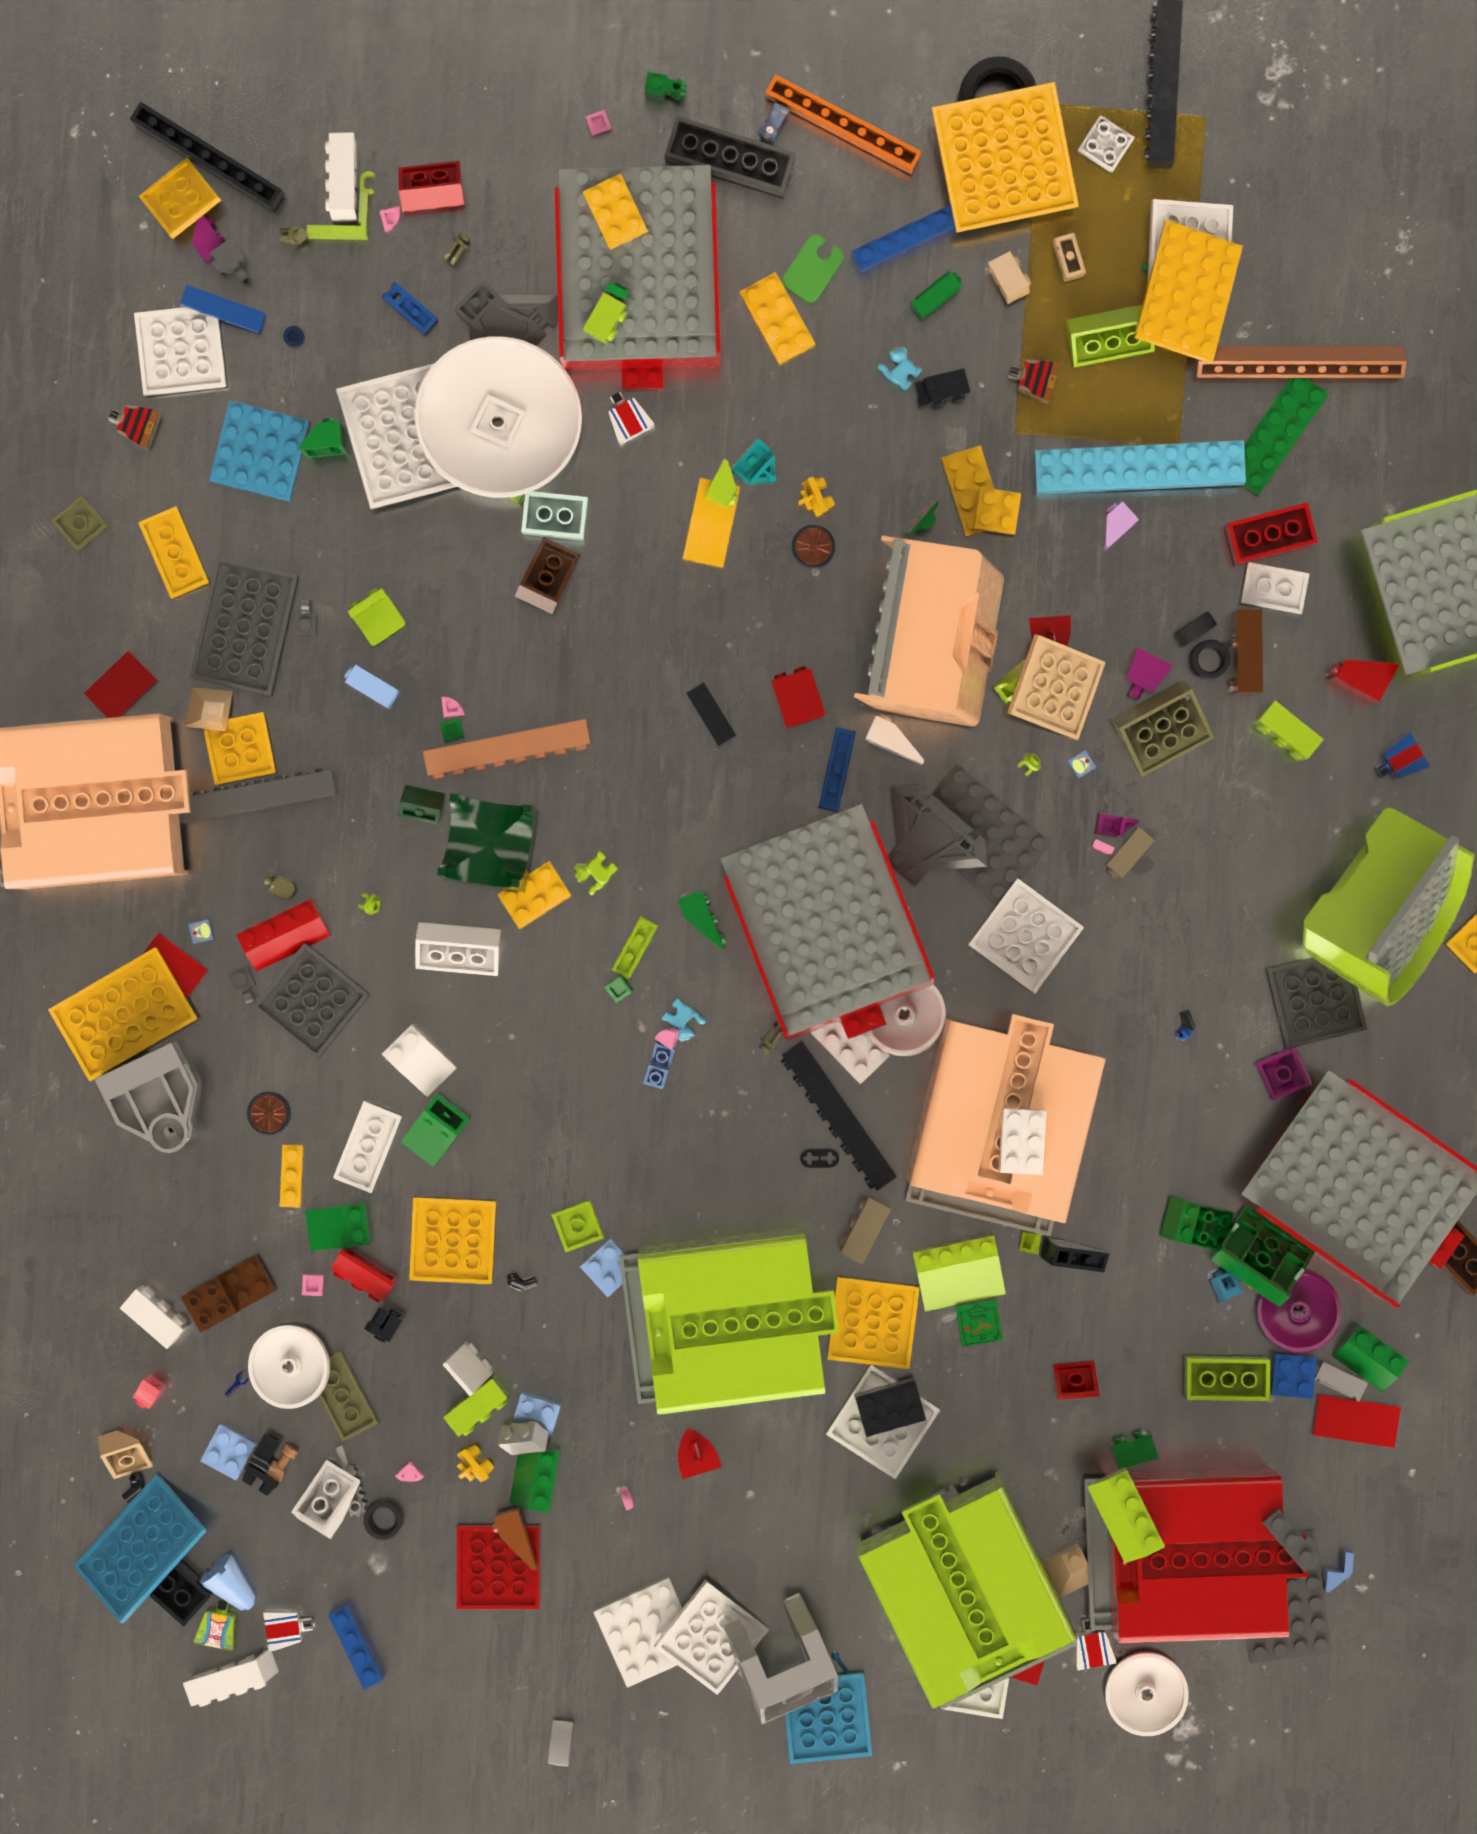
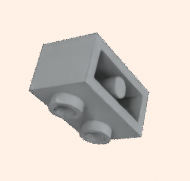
M527 1421V1423L520 1424L510 1423V1425L501 1426L498 1445L511 1455L542 1452L546 1450L549 1432L536 1421Z

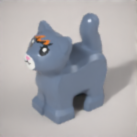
M776 102L772 104L764 124L756 133L757 136H761L760 140L762 142L768 140L771 144L774 143L777 130L785 116L789 113V109Z

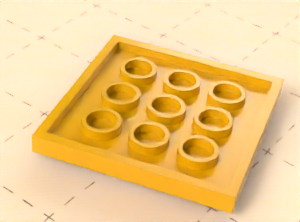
M413 1197L409 1280L492 1284L496 1201Z
M837 1276L835 1303L839 1333L830 1334L827 1359L910 1369L920 1287Z

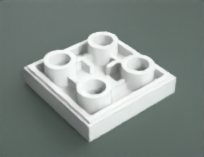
M1100 115L1077 151L1110 173H1113L1135 137Z

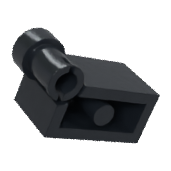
M964 368L925 377L922 382L920 380L914 383L918 394L917 402L919 408L932 404L934 407L941 406L953 399V402L962 401L970 393Z
M389 1306L385 1310L378 1307L373 1318L367 1322L364 1329L375 1335L374 1338L383 1343L385 1341L390 1342L405 1316Z

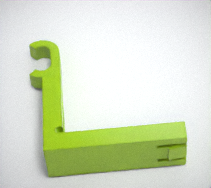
M366 171L360 176L358 217L360 226L307 225L308 238L368 240L369 195H373L374 190L365 188L366 178L375 177V174Z

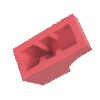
M149 1374L142 1380L133 1395V1398L136 1399L135 1403L141 1408L145 1409L147 1407L150 1409L166 1388V1385Z

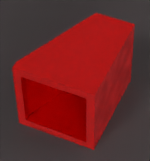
M1345 659L1337 664L1334 663L1329 672L1332 675L1329 680L1367 702L1374 704L1380 702L1400 665L1396 663Z

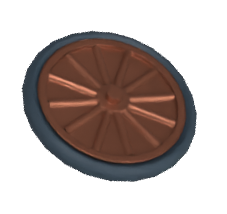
M808 525L795 534L792 541V552L795 559L801 565L807 568H820L828 564L835 553V541L832 534L826 528L819 525Z
M263 1092L255 1096L249 1103L247 1109L248 1122L256 1132L262 1135L278 1134L286 1128L290 1121L291 1112L289 1104L285 1098L277 1093Z

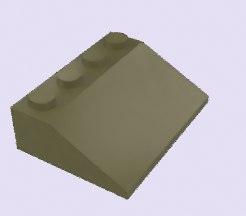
M1185 680L1111 719L1141 777L1214 739L1194 691Z

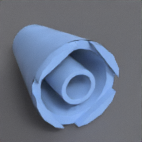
M227 1553L211 1564L213 1568L210 1571L206 1569L199 1582L203 1587L240 1611L244 1609L247 1611L255 1604L254 1599L256 1596L234 1557Z

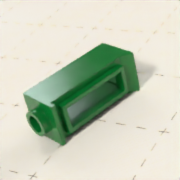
M949 269L947 275L944 273L917 295L916 299L911 300L910 305L923 320L962 288V279L956 272L952 273Z

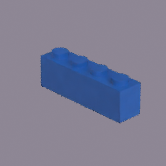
M350 1602L331 1610L328 1617L363 1689L365 1690L382 1682L385 1675Z

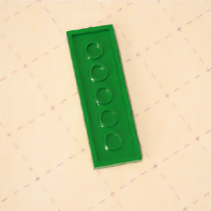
M1289 378L1244 443L1246 482L1242 485L1244 488L1257 497L1328 397V392L1307 378Z

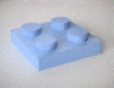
M611 1238L580 1266L607 1297L623 1284L619 1255H624L625 1253Z
M220 1424L200 1462L237 1480L257 1443Z

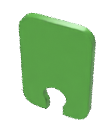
M812 235L808 238L782 278L785 288L808 303H814L818 300L844 260L843 251L836 246L833 247L831 256L827 259H821L817 255L818 248L823 246L826 241L820 235Z

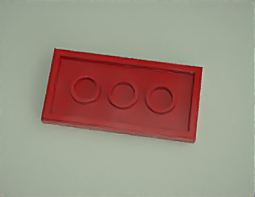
M1318 1394L1312 1435L1395 1448L1401 1407L1362 1400L1358 1402L1355 1399Z

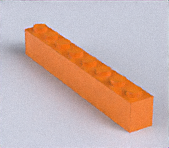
M776 74L765 92L766 99L778 103L800 117L912 175L921 157L922 151Z

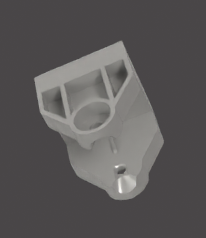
M177 1039L95 1079L118 1126L149 1141L155 1149L165 1153L178 1151L190 1139L193 1133L192 1114L199 1083ZM168 1128H172L174 1133H171Z
M800 1593L790 1596L783 1602L805 1663L768 1679L741 1620L722 1625L761 1724L838 1692V1675Z

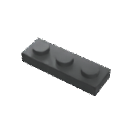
M1276 1509L1262 1521L1303 1572L1320 1559L1279 1509Z

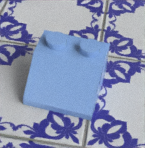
M522 1390L512 1423L538 1422L540 1426L549 1432L547 1439L549 1443L562 1403Z

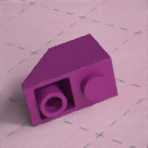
M209 214L207 216L202 215L196 220L192 239L193 245L205 263L213 259L210 252L226 241L220 232L216 234L212 228L215 226V223Z

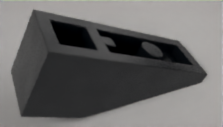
M1045 1238L1040 1257L1051 1266L1105 1272L1110 1253L1065 1240Z

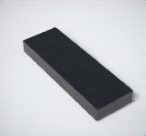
M704 682L686 693L718 746L736 736Z

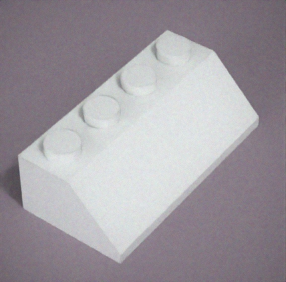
M419 922L416 934V969L498 976L501 929Z

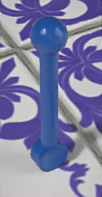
M837 1652L832 1653V1659L837 1661L845 1674L850 1673L840 1660L839 1654Z

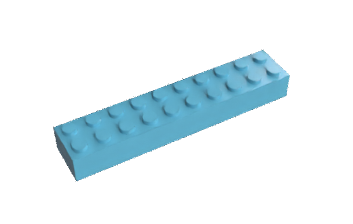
M1244 440L1035 450L1036 495L1244 485L1246 482Z

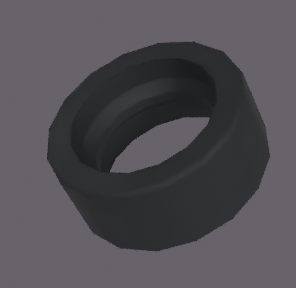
M1208 611L1179 629L1176 634L1183 645L1186 646L1217 626V623Z
M1209 639L1200 642L1190 654L1192 670L1203 679L1220 677L1227 671L1230 665L1231 657L1229 650L1218 640ZM1208 647L1217 649L1222 656L1221 666L1212 672L1203 670L1198 663V655L1204 648Z
M380 1499L374 1501L367 1508L363 1524L366 1532L371 1537L377 1540H388L400 1531L404 1515L396 1502L389 1499ZM381 1507L390 1509L396 1517L394 1527L386 1532L376 1530L371 1522L373 1512Z

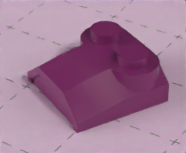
M1296 1047L1286 1049L1256 1063L1269 1088L1272 1100L1312 1085L1309 1072Z

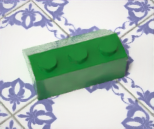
M335 418L322 419L323 422L317 423L299 445V450L306 458L348 453L345 428L338 420L335 421Z
M1356 1322L1331 1355L1382 1392L1400 1376L1410 1362Z
M546 1446V1450L542 1452L517 1455L509 1503L528 1510L549 1513L561 1448Z

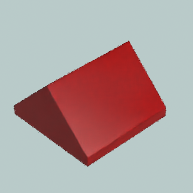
M1094 1361L1053 1365L1055 1394L1058 1400L1100 1396Z

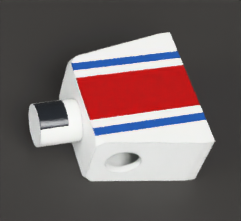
M621 392L610 397L615 408L608 411L620 445L655 427L653 421L634 398L625 401Z
M265 1609L263 1612L269 1652L299 1643L303 1639V1631L313 1630L312 1617L300 1619L298 1609Z
M1090 1619L1082 1620L1083 1631L1075 1633L1078 1644L1075 1646V1665L1077 1670L1116 1664V1659L1105 1630H1090Z

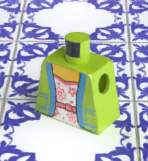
M218 1599L216 1609L208 1608L206 1610L194 1643L229 1651L234 1649L237 1615L228 1612V1602Z

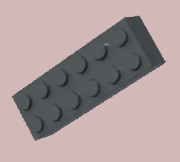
M676 116L664 158L665 161L681 166L711 165V175L783 197L796 152Z

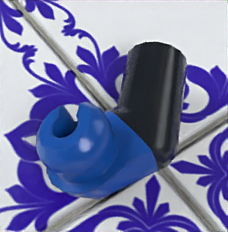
M1190 1010L1180 1013L1183 1024L1177 1032L1179 1040H1188L1195 1029Z

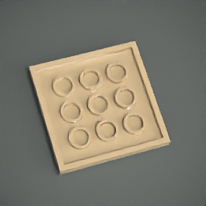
M1035 634L1007 713L1069 738L1079 740L1106 662Z

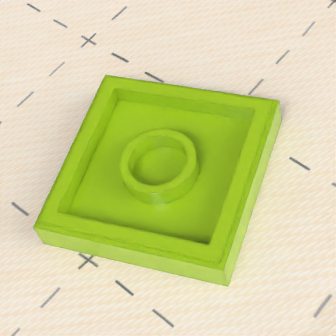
M590 1199L551 1213L565 1253L604 1239Z

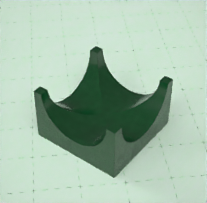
M450 793V832L445 856L441 866L438 867L437 876L446 881L525 893L539 811L532 805L497 804Z

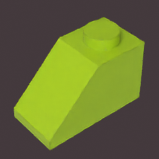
M724 459L705 498L728 509L729 505L733 506L738 495L735 494L737 488L729 462Z

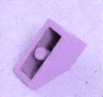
M1123 501L1119 505L1115 502L1106 510L1109 513L1105 517L1104 547L1106 550L1139 520Z

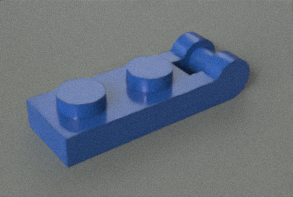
M394 281L390 285L391 289L387 293L384 292L381 297L425 335L438 318ZM399 293L401 298L395 301L393 298Z

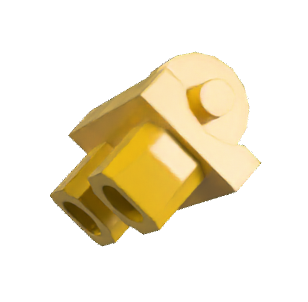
M813 476L801 483L804 490L800 491L803 499L798 501L799 506L805 504L808 511L813 509L815 516L819 517L835 505L832 496L829 495L823 498L820 491L827 488L823 477L814 478Z
M475 1444L457 1453V1456L463 1461V1463L461 1462L457 1465L462 1471L458 1477L462 1479L466 1476L470 1482L476 1477L482 1482L489 1478L488 1474L494 1466L488 1459H485L480 1465L474 1460L481 1453Z

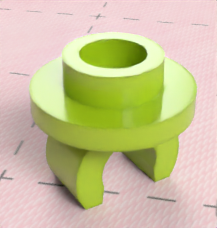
M1026 753L1018 767L1020 768L1026 764L1029 770L1025 775L1028 776L1033 771H1038L1041 768V761L1037 755Z
M365 893L361 895L366 898L365 905L358 904L360 909L365 910L369 915L379 910L380 899L377 895Z

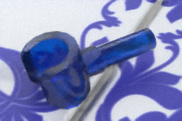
M243 1372L237 1374L236 1381L225 1393L227 1397L240 1385L247 1383L248 1378L243 1383L238 1380L239 1375Z

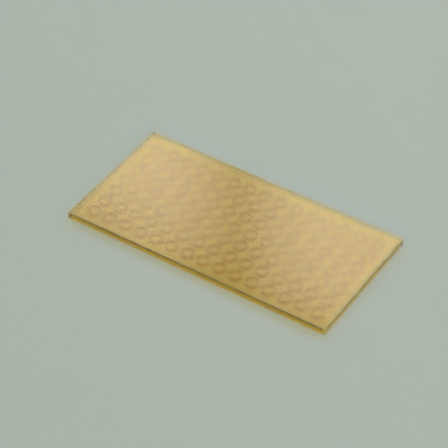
M1059 104L1079 207L1032 217L1027 273L1031 285H1029L1030 293L1025 297L1020 368L1023 369L1026 360L1057 362L1060 364L1048 404L1018 391L1014 433L1152 445L1180 444L1187 356L1155 345V352L1074 367L1067 337L1066 320L1142 305L1148 284V270L1143 271L1141 265L1149 263L1151 200L1200 203L1207 116L1177 114L1172 169L1147 167V160H1144V149L1148 148V140H1145V129L1149 127V120H1146V111ZM1100 115L1135 137L1113 173H1110L1077 151ZM1074 233L1086 274L1081 278L1064 282L1063 271L1060 270L1052 242L1054 238Z

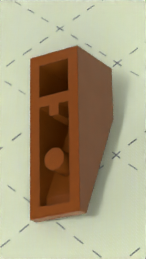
M519 1507L495 1514L494 1521H492L494 1532L499 1533L500 1538L532 1570H536L538 1564Z

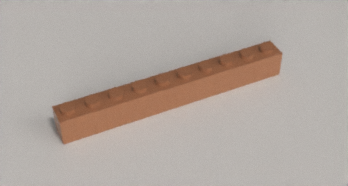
M1217 346L1213 362L1210 364L1195 359L1197 378H1404L1407 360L1404 346Z

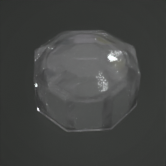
M373 1554L368 1558L367 1562L374 1573L380 1575L386 1570L385 1562L380 1556Z

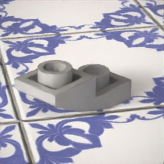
M553 1720L548 1764L569 1767L574 1730L573 1722Z

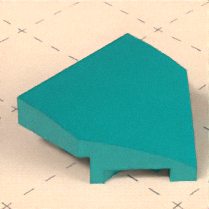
M759 438L750 445L730 468L745 483L776 482L774 452Z

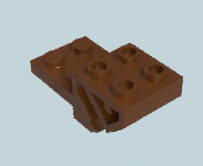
M255 1254L182 1295L181 1299L198 1330L202 1333L273 1293L276 1289L258 1256Z

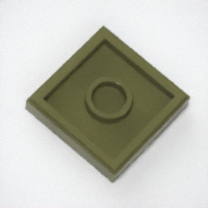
M83 494L50 520L76 552H80L109 527L107 522Z

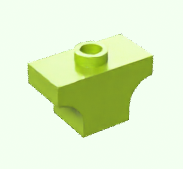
M1022 660L992 686L1005 703L1012 700L1025 660Z

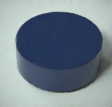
M290 326L284 331L283 338L288 346L296 348L303 344L305 335L301 328Z

